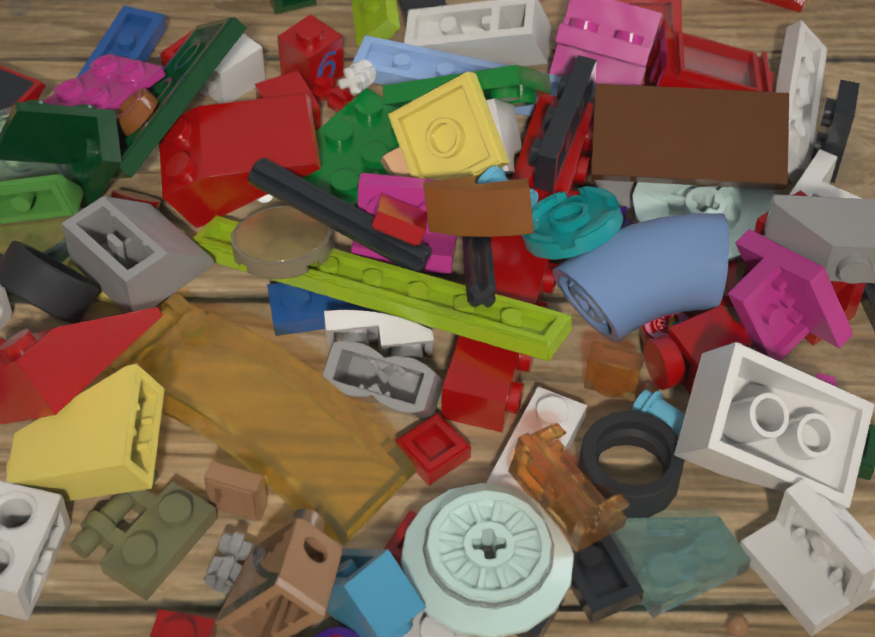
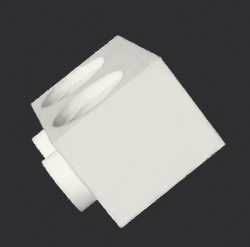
M0 481V569H5L0 574L1 615L26 621L30 618L71 526L63 497L60 494ZM26 522L20 527L11 528L17 523Z

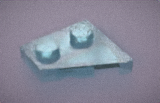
M720 517L604 518L601 520L643 588L642 603L652 618L747 572L751 559Z

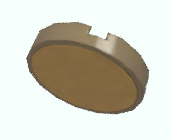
M289 205L268 207L254 212L240 221L231 234L234 261L239 267L241 264L247 266L248 273L260 278L285 279L298 277L308 272V265L318 261L320 266L328 260L333 250L331 228Z

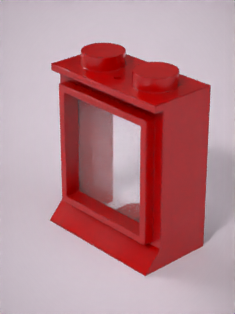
M663 20L647 67L653 68L650 75L651 83L657 84L656 86L773 92L774 73L769 69L767 52L762 51L761 56L758 57L756 52L680 31L675 34L670 29L666 20Z

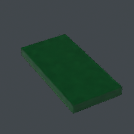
M236 17L197 25L163 70L166 76L147 89L158 99L157 106L143 125L131 135L125 136L118 130L122 163L111 179L132 178L247 29Z

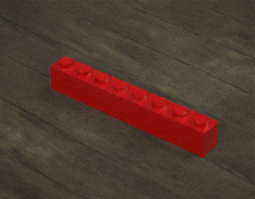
M553 95L538 97L515 172L511 179L528 178L529 188L538 193V202L558 192H566L567 198L580 195L579 192L575 191L576 186L586 185L591 158L585 156L587 151L592 152L594 103H589L555 189L551 193L534 188L535 167L529 166V156L535 138L543 139L545 136L543 125L549 105L557 106L559 100H557V96ZM522 235L492 237L491 244L496 282L495 294L548 309V303L542 302L544 293H554L556 281L553 277L552 269L559 264H554L555 259L536 257L527 251ZM459 335L442 387L441 416L445 420L503 433L508 414H518L525 384L518 382L521 371L530 373L534 357Z

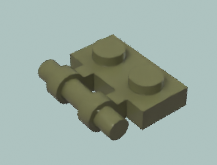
M155 469L153 484L159 479V474ZM173 481L167 485L158 497L149 492V489L114 494L99 512L91 511L80 523L82 531L70 543L72 550L85 559L90 556L98 545L108 550L109 552L100 561L103 574L146 601L217 520L216 508ZM133 509L141 514V516L125 533L118 529L116 525Z

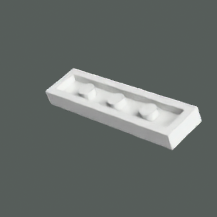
M802 20L786 27L775 91L789 93L788 178L792 183L800 180L811 162L827 55L825 45Z

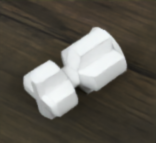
M358 60L343 70L345 77L339 79L338 83L341 89L349 87L351 95H356L374 82L376 69L369 61Z

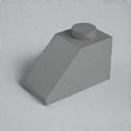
M773 195L764 228L766 238L823 266L830 281L851 284L875 283V199Z

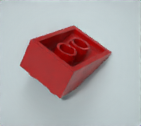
M306 93L197 106L180 115L159 142L162 198L196 229L208 224L215 216L222 217L268 195L252 186L248 181V175L252 166L261 158H266L301 178L321 169L311 99Z
M158 307L55 327L35 333L25 329L8 340H4L0 336V424L48 417L59 413L163 316Z

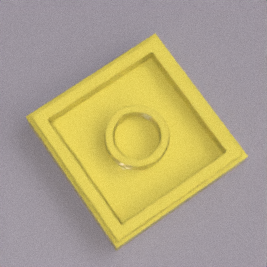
M467 71L388 114L411 178L442 180L474 176L476 181L490 167L498 166L502 168L510 164L476 73Z

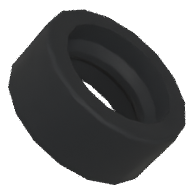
M12 241L0 260L1 286L40 310L72 324L80 323L99 292L98 287L77 271L19 241Z
M615 412L597 420L585 433L580 450L577 473L581 490L592 505L610 516L632 520L649 518L665 510L677 495L685 459L674 455L679 437L668 424L653 415L641 412ZM631 445L640 447L655 455L663 465L662 476L645 485L632 486L619 483L603 472L598 463L599 457L602 452L614 446Z

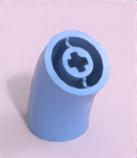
M691 213L659 217L621 228L613 237L598 248L575 257L566 258L552 269L553 277L566 299L583 319L603 337L613 343H619L631 332L661 317L684 311L711 310L720 305L728 272L729 231L727 219L721 213Z

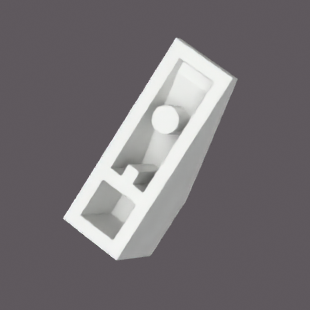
M489 0L412 9L408 11L404 43L510 66L548 64L551 24L539 0Z

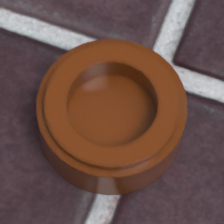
M145 88L136 89L121 103L115 112L117 129L125 136L134 133L152 114L157 106L158 99Z

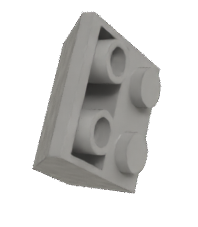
M103 196L61 223L71 263L125 313L155 307L214 266L213 258L150 203Z

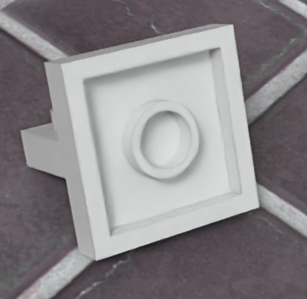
M804 480L785 490L774 521L740 542L738 553L811 637L875 596V540L846 509L832 506L828 499L820 494H816Z

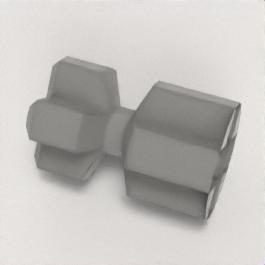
M234 532L233 535L223 533L217 549L224 554V557H213L204 577V582L207 586L215 591L230 594L243 568L237 561L247 560L251 550L254 548L252 542L244 540L245 536L242 533Z

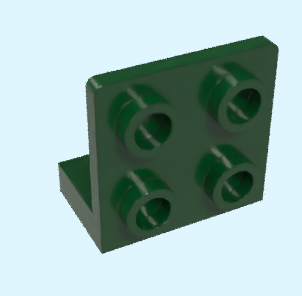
M41 100L17 102L0 132V160L65 165L64 177L79 185L84 192L79 208H86L98 200L122 163L115 110L97 109L88 104L76 106L51 105Z

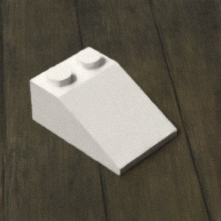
M735 342L702 353L674 455L720 475L785 492L789 487L804 480L816 494H820L828 499L832 506L842 509L850 508L874 404Z

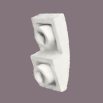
M324 311L326 346H332L333 343L340 341H353L369 346V342L378 341L379 353L386 358L401 356L421 362L423 356H431L434 342L433 330L401 317L370 311Z

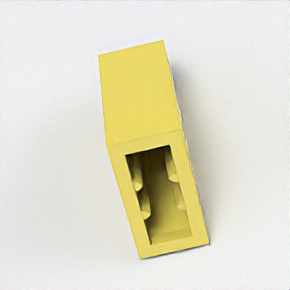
M132 364L123 367L77 395L56 415L39 418L15 432L10 458L6 466V482L60 494L64 502L152 489L165 389L139 365Z

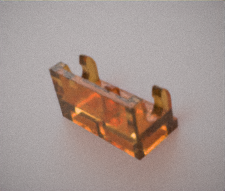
M556 423L530 435L526 433L519 436L508 472L542 508L572 548L578 552L623 528L627 517L622 510L628 507L630 503L623 495H616L608 500L602 496L564 452L565 446L559 440H556L566 434L561 425Z

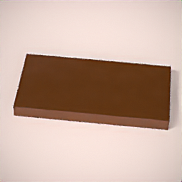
M596 83L591 180L786 189L788 185L789 93Z

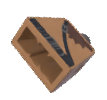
M298 509L294 511L289 522L254 546L215 622L217 625L235 637H291L325 616L342 549L337 542L322 533L325 521L321 515L309 509Z

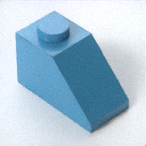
M342 548L341 559L326 611L344 628L353 630L360 637L405 636L413 627L411 620L424 610L426 606L388 549Z

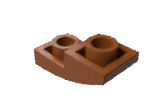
M474 176L423 182L429 232L472 237L534 234L528 178L475 184Z

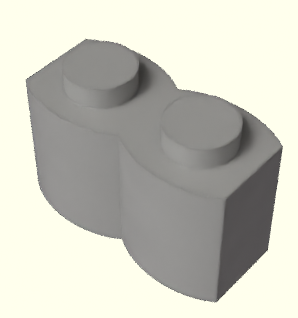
M340 341L332 344L322 376V381L327 386L353 400L365 403L380 402L402 415L413 418H428L434 415L444 384L442 377L420 361L401 356L386 358L373 348L353 341Z

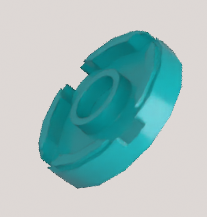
M588 186L578 189L580 195L567 198L566 192H558L541 200L531 208L534 234L522 235L527 251L540 258L562 259L590 252L603 245L620 230L624 220L616 195L603 188Z

